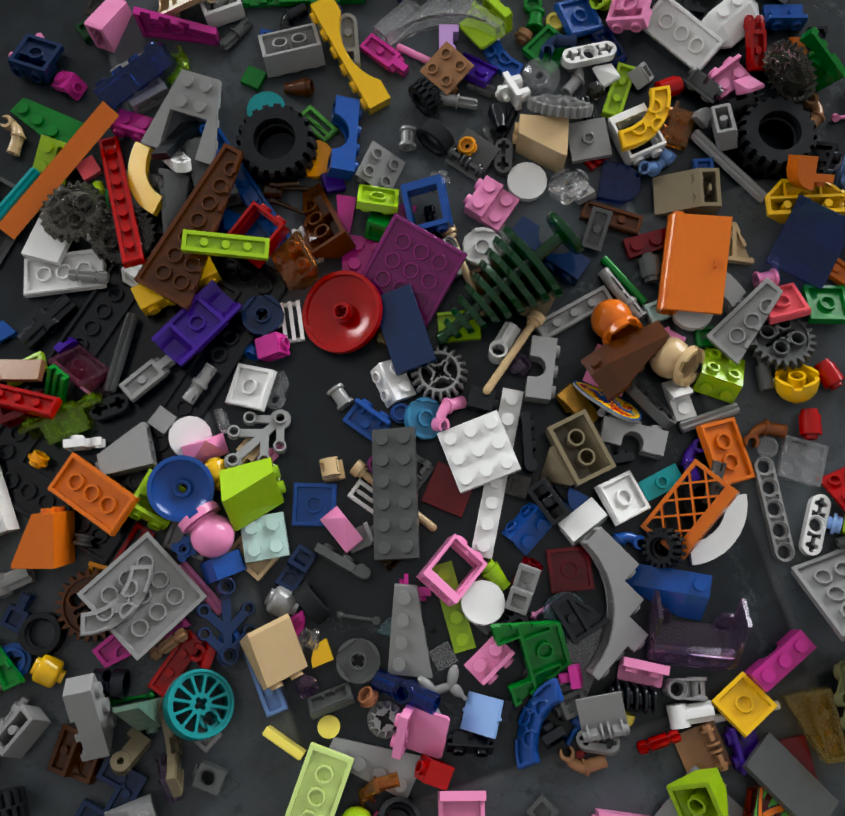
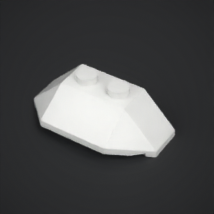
M723 0L708 12L701 22L725 40V44L720 49L732 48L745 37L746 31L743 28L745 16L752 15L755 19L759 15L758 3L755 0Z

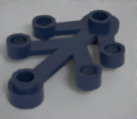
M230 577L219 580L216 585V590L221 595L222 620L211 611L210 606L207 604H201L196 608V615L199 618H205L222 634L223 644L212 635L208 627L200 628L196 636L198 640L207 642L217 652V661L223 667H232L238 662L240 656L239 649L241 648L239 642L246 635L245 629L247 627H250L252 631L256 629L252 624L243 626L241 635L232 643V633L248 615L254 613L255 605L249 601L243 603L238 614L231 620L230 594L235 591L236 583ZM223 583L228 585L227 591L222 590L221 586ZM245 605H249L251 607V611L249 613H247L244 610ZM201 607L207 609L206 615L200 613ZM202 630L207 631L208 636L206 638L201 637ZM226 651L230 652L231 658L229 660H226L224 658V653Z

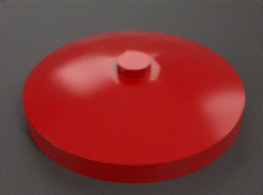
M349 270L332 272L318 280L305 298L302 310V322L305 332L316 346L334 354L354 352L365 346L376 334L383 314L382 299L375 285L365 276Z

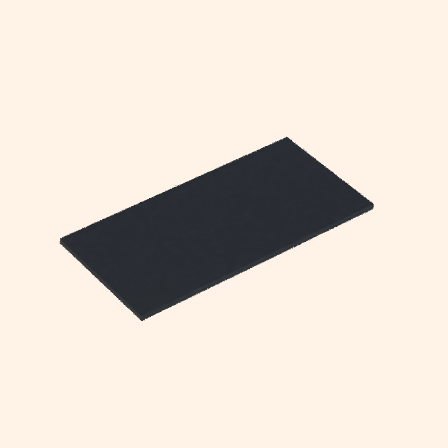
M160 210L157 217L148 212L138 226L145 261L163 236L162 210ZM119 253L107 270L110 274L107 288L92 291L56 342V344L60 341L64 343L68 340V337H73L80 343L67 358L63 357L53 348L46 357L48 367L55 364L70 376L65 404L59 408L53 420L37 417L11 428L0 424V467L13 508L29 519L31 514L41 512V508L66 506V510H75L47 490L72 453L63 448V439H70L72 435H84L85 438L102 437V439H106L107 448L139 423H147L160 405L179 419L186 416H194L203 420L236 370L238 363L244 358L245 348L257 338V336L248 332L244 327L241 310L199 353H196L183 367L177 364L173 365L169 369L170 373L167 377L134 403L131 401V408L127 413L107 421L98 422L89 415V407L92 403L118 393L124 394L127 397L119 386H117L115 393H108L103 390L126 314L128 312L134 313L139 318L118 385L150 359L154 360L157 357L161 359L166 355L151 338L182 309L178 305H168L162 308L159 313L146 316L141 311L130 289L132 287L122 281L121 268L123 265ZM232 257L212 258L221 277L217 285L234 302L240 303L242 306L249 298L270 295L280 303L293 283V279L265 263L258 269L247 259ZM266 311L258 313L259 320L267 318ZM206 363H209L218 371L208 383V388L203 390L194 405L185 401L182 396L192 384V379L197 377ZM47 372L44 373L42 382H28L24 389L30 391L41 390L44 394ZM120 399V400H118V404L115 405V406H117V407H119V408L121 409V408H122V404L125 403V402H123V401ZM98 407V412H96L95 414L101 416V412L106 409ZM151 426L157 463L159 464L166 458L177 456L168 442V433L165 436ZM92 448V450L73 452L95 466V462L98 461L97 454L105 448ZM34 450L44 452L50 458L47 462L48 466L45 468L41 467V469L34 468L29 464L28 454H32ZM147 470L112 479L119 484L129 487L128 491L134 493ZM75 510V533L95 536L91 540L93 547L75 545V547L107 566L137 520L128 516L115 537H113L98 526L86 523V517Z

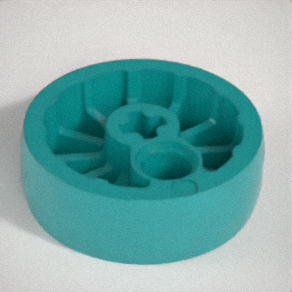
M193 669L183 673L166 690L162 705L164 720L168 728L175 735L187 741H204L216 736L227 726L234 711V695L231 686L223 676L212 670ZM194 678L201 679L199 692ZM208 680L212 683V686L205 693L206 681ZM184 681H189L192 693L182 686ZM217 687L220 694L210 698V694ZM177 689L181 693H183L188 698V700L175 698L174 695ZM219 698L223 700V706L211 703ZM198 701H201L202 705L196 709L195 705ZM173 703L186 704L184 709L177 712L173 711ZM215 709L221 710V712H222L221 717L219 716V713H218ZM187 711L189 715L180 724L176 716ZM206 713L212 716L213 721L211 725L204 724L203 722ZM194 717V723L191 732L185 729V726L190 721V719ZM198 728L203 730V733H198Z

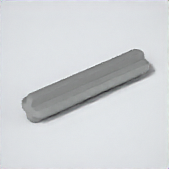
M732 403L680 421L678 427L681 433L696 429L695 427L737 415L740 409L737 403Z

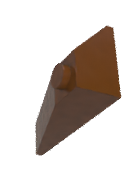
M320 183L303 193V212L305 214L303 227L306 233L304 243L311 257L340 258L354 249L356 245Z
M657 320L596 349L582 359L581 362L610 402L631 386V381L638 373L645 369L644 365L651 357L658 353L671 336Z

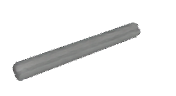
M699 129L691 134L690 139L708 156L713 157V160L759 203L765 201L764 197L768 193L723 151H717L716 145Z

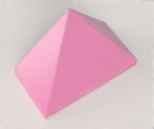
M223 433L181 447L183 455L194 457L201 462L229 453Z
M337 506L320 519L346 553L350 552L364 540Z

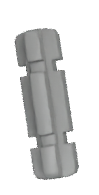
M71 268L68 271V278L71 281L81 280V282L98 283L99 281L100 283L107 284L109 283L110 274L107 271L97 272V270L86 269L78 271V269Z

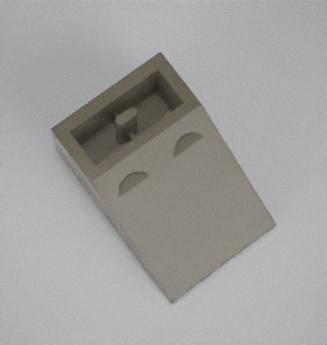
M696 168L652 178L654 216H668L674 211H682L685 214L715 216L722 207L719 168Z

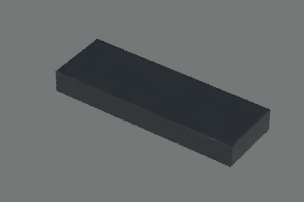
M198 121L181 122L151 153L153 160L170 159L200 127Z

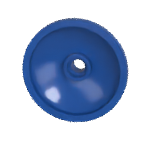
M177 455L164 459L155 466L147 481V497L150 505L157 514L170 521L180 522L185 516H188L190 519L198 513L196 508L212 501L214 497L215 483L210 470L200 460L191 456ZM181 484L187 486V490L184 493L179 490Z

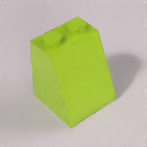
M271 457L219 471L221 499L234 531L242 529L284 503L283 493H286L283 480L279 481L281 477L278 465L273 464Z

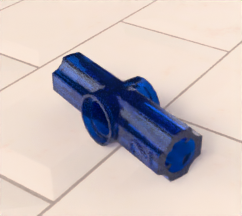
M382 669L377 670L373 677L372 689L392 697L398 704H409L432 715L440 705L441 694L420 686L413 679L405 680ZM404 687L408 690V696L404 693Z

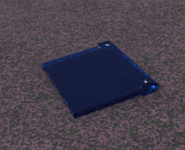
M799 195L765 263L822 290L845 245V216L812 201V199L804 195Z

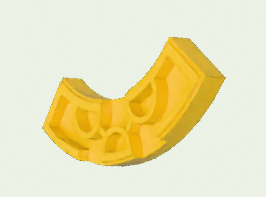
M670 85L650 88L649 107L643 119L629 128L618 131L622 152L645 144L661 129L670 109Z
M135 142L128 162L129 186L138 204L157 217L162 208V196L156 192L148 178L152 158L151 153L154 150L149 146Z

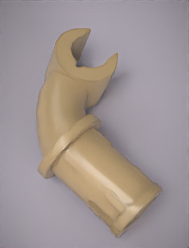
M3 115L2 117L9 123L0 125L11 132V140L6 152L19 157L22 145L27 140V137L15 119L10 115Z

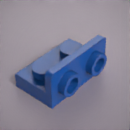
M764 4L762 7L765 29L773 31L790 29L795 31L802 29L808 20V14L803 13V4Z

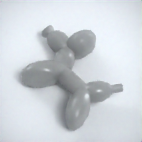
M456 664L449 668L447 682L434 686L430 679L423 676L417 677L420 687L428 693L426 702L418 703L417 707L441 714L439 708L435 705L438 699L437 695L448 691L453 696L462 698L464 701L468 699L464 695L462 687L457 684L459 669Z

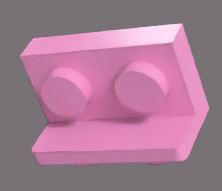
M739 53L733 58L732 56L728 57L721 67L713 68L707 75L708 79L705 84L710 79H713L724 90L720 97L715 96L719 102L735 91L734 80L751 76L739 63L742 57Z
M492 635L464 666L483 686L486 683L491 685L499 676L497 672L502 667L506 669L515 660L512 657L515 652L506 644L498 647Z
M623 656L618 663L616 678L661 688L663 675L669 676L670 666Z

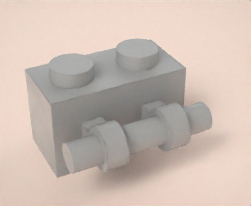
M25 695L19 701L14 702L11 706V711L5 718L2 717L0 719V755L2 757L21 759L51 724V721L40 707L28 705L31 700Z

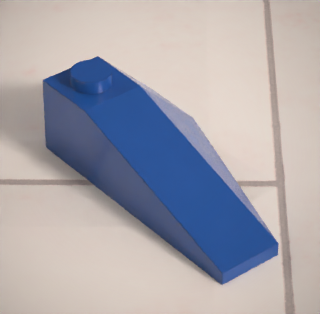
M639 564L635 569L636 573L629 580H625L640 596L671 612V614L681 618L701 621L710 599L712 575L670 568L658 569L651 565Z

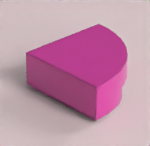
M303 611L290 617L297 638L301 636L305 628V615Z

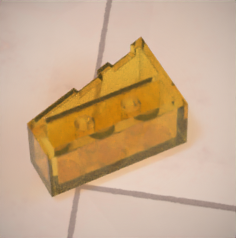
M822 686L779 694L819 758L826 764L844 762L845 736L840 724L832 689Z

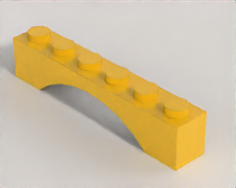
M318 0L310 4L311 13L309 16L314 25L318 24L322 40L324 42L327 41L330 45L329 51L333 59H338L341 64L339 65L341 73L344 77L347 76L349 78V86L354 94H358L361 108L364 111L367 110L369 115H372L390 105L391 97L382 81L362 71L347 54L340 35L341 10L336 1Z

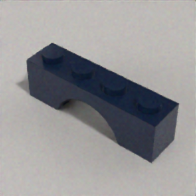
M522 216L512 230L533 252L542 245L539 239L540 226ZM570 251L564 254L551 253L542 263L550 273L558 275L564 283L575 286L588 269L591 260L581 253L576 255Z

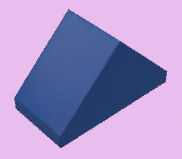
M240 548L199 564L206 585L247 569Z

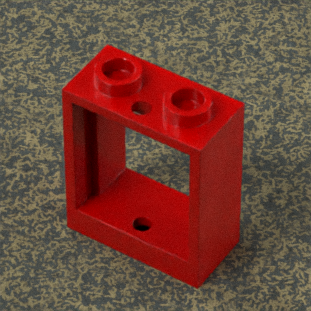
M253 200L227 234L245 235L260 215L264 216L277 226V229L269 237V258L290 230L285 225L287 223L286 220L278 214L274 217L270 213L272 210L264 203L259 205ZM247 259L258 269H260L266 262L262 260Z

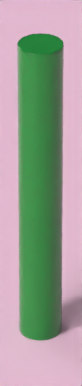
M607 255L600 260L605 267H609L618 281L632 296L636 297L641 305L648 301Z

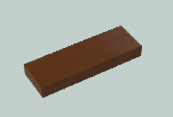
M591 200L583 204L579 220L588 222L592 208L596 206L613 211L608 229L632 236L639 235L644 216Z

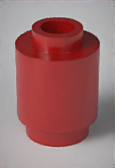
M671 76L654 84V87L670 85L671 98L679 95L684 90V83L680 76Z
M827 358L813 367L819 372L820 382L825 390L830 388L833 391L843 385L842 381L845 378L834 361L831 362Z
M816 408L801 409L800 415H798L799 436L804 437V440H817L818 436L822 435L821 414L818 413Z

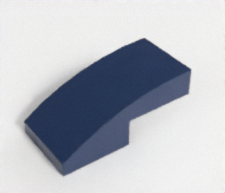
M299 544L288 559L287 565L276 579L275 585L294 591L302 583L318 555Z

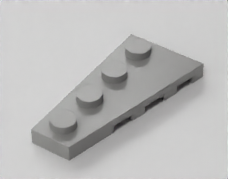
M767 277L706 335V339L738 366L781 297L783 290Z

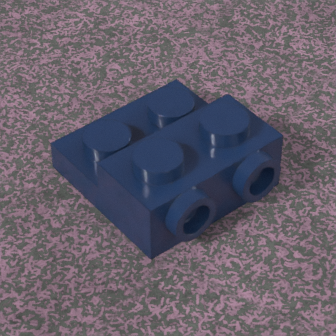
M26 33L8 58V63L13 74L17 77L27 76L36 83H41L42 81L48 83L57 71L55 63L64 52L63 44Z

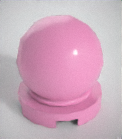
M212 500L196 508L197 514L190 519L188 516H185L178 524L183 534L191 533L190 541L192 546L202 556L208 558L222 556L231 549L234 543L235 531L231 522L225 516L218 515L221 508L216 501Z

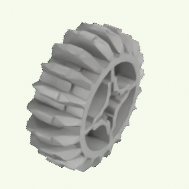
M437 345L434 352L436 358L442 359V362L439 364L431 363L413 370L415 372L411 373V378L415 379L412 382L413 386H418L416 389L417 393L424 391L423 397H428L430 394L431 399L434 400L435 396L439 397V402H441L443 396L451 399L450 393L458 396L457 389H464L462 383L467 382V378L464 375L468 373V370L462 369L466 366V362H459L462 358L460 354L454 357V349L448 353V347L444 346L443 351H439V346ZM450 363L456 370V379L452 378L451 374L447 372ZM423 368L431 375L429 384L422 378ZM443 369V376L441 377L440 375V377L435 379V371L438 372V370L441 371ZM440 383H444L446 385L450 384V386L446 388H435Z

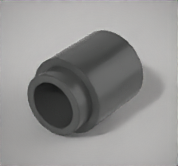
M653 252L642 254V258L638 259L642 280L645 281V284L659 282L661 275L659 255H654Z

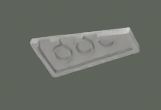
M395 583L388 674L433 678L418 585Z
M340 737L333 738L329 746L330 749L355 758L350 773L395 796L408 798L416 780L414 776L415 766L422 755L404 752L401 759L398 760L391 757L393 749Z

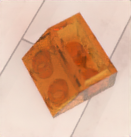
M295 231L270 255L289 290H305L318 278V265L299 231Z

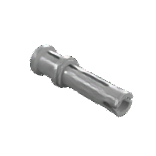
M609 267L604 268L598 273V277L605 283L616 299H619L630 308L633 316L641 321L648 315V312L643 311L639 306L636 297L630 296Z

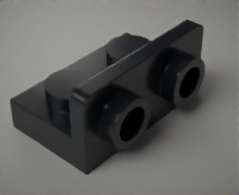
M816 141V147L810 155L819 156L816 173L835 175V165L839 164L841 160L838 143Z

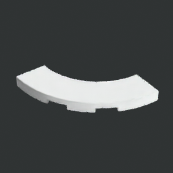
M740 494L722 514L720 523L713 533L702 539L689 554L690 566L703 564L719 557L736 542L746 521L747 494Z

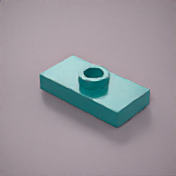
M674 463L638 482V485L649 502L668 492L681 477V473Z

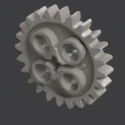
M550 94L530 96L527 103V109L534 111V113H540L543 116L569 117V119L591 117L594 107L590 102L579 100L576 97Z

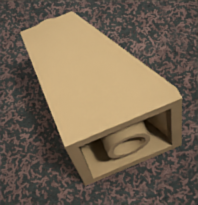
M520 114L519 122L514 124L512 144H515V152L558 174H562L568 152L569 117Z
M288 613L249 632L239 642L263 691L270 688L271 692L284 685L283 680L290 677L292 681L304 674L302 670L308 667Z

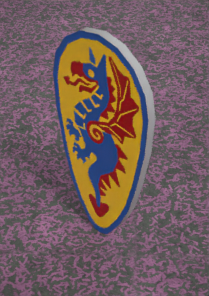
M573 381L572 385L581 394L600 406L597 411L598 416L603 417L609 412L624 421L633 423L641 421V412L626 400L617 396L609 402L600 388L585 382Z

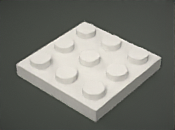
M497 410L437 433L460 494L521 471Z

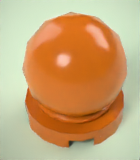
M619 299L604 300L592 311L591 326L593 331L602 338L603 345L643 327L639 319L632 315L630 308Z

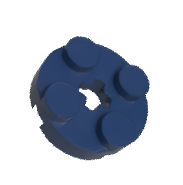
M270 295L249 298L241 310L244 327L255 336L262 337L275 331L277 332L283 324L284 312L279 301ZM266 311L267 318L259 320L258 313Z

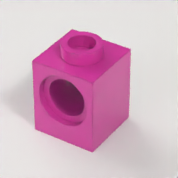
M275 331L254 339L259 360L272 362L290 355V341L287 335Z

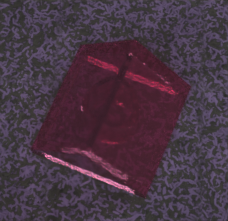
M81 345L48 359L50 365H57L70 376L69 380L88 395L106 378L109 371L106 365Z

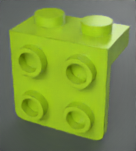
M482 0L483 8L460 23V30L480 50L486 49L513 30V13L500 0Z
M706 347L704 349V364H701V371L693 383L692 389L695 392L732 404L743 387L745 360L741 359L738 366H736L718 349Z

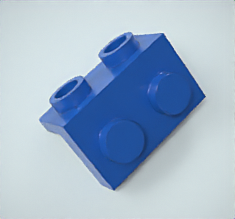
M356 398L354 400L355 404L342 420L370 442H372V430L389 429L392 427L391 417L381 410L380 412L372 408L373 404L365 398L362 400Z
M529 502L520 509L519 514L512 521L507 523L501 534L509 539L522 554L527 556L553 525L537 505Z

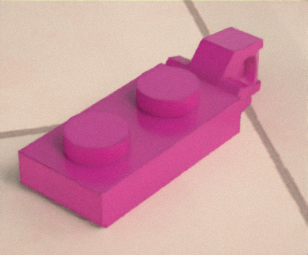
M371 33L359 46L361 52L393 74L396 71L397 74L404 78L409 73V66L404 63L405 59L401 56V53L375 34Z

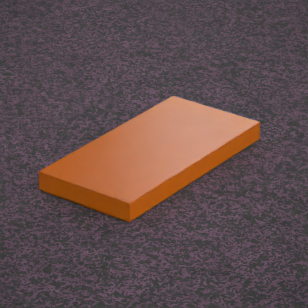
M74 452L71 453L47 488V490L113 537H115L140 500V498Z

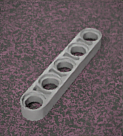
M760 457L752 464L756 475L754 481L772 556L776 561L784 563L794 558L795 549L774 463L768 457ZM760 461L768 465L766 473L759 471L758 463ZM765 482L773 486L771 494L764 492L763 484ZM770 503L778 507L776 515H771L768 512V505ZM775 525H780L783 528V535L781 537H777L773 533ZM780 546H784L788 550V557L785 559L781 558L778 554Z

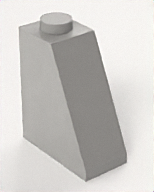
M146 422L136 425L97 454L98 461L95 462V467L110 478L155 468L158 463L151 426Z

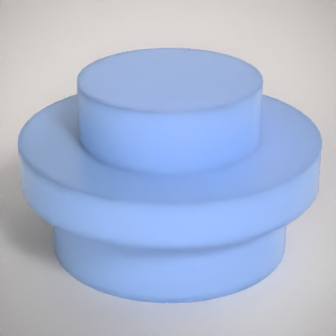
M834 513L833 517L829 516L826 529H830L829 534H840L843 517L838 516V513Z

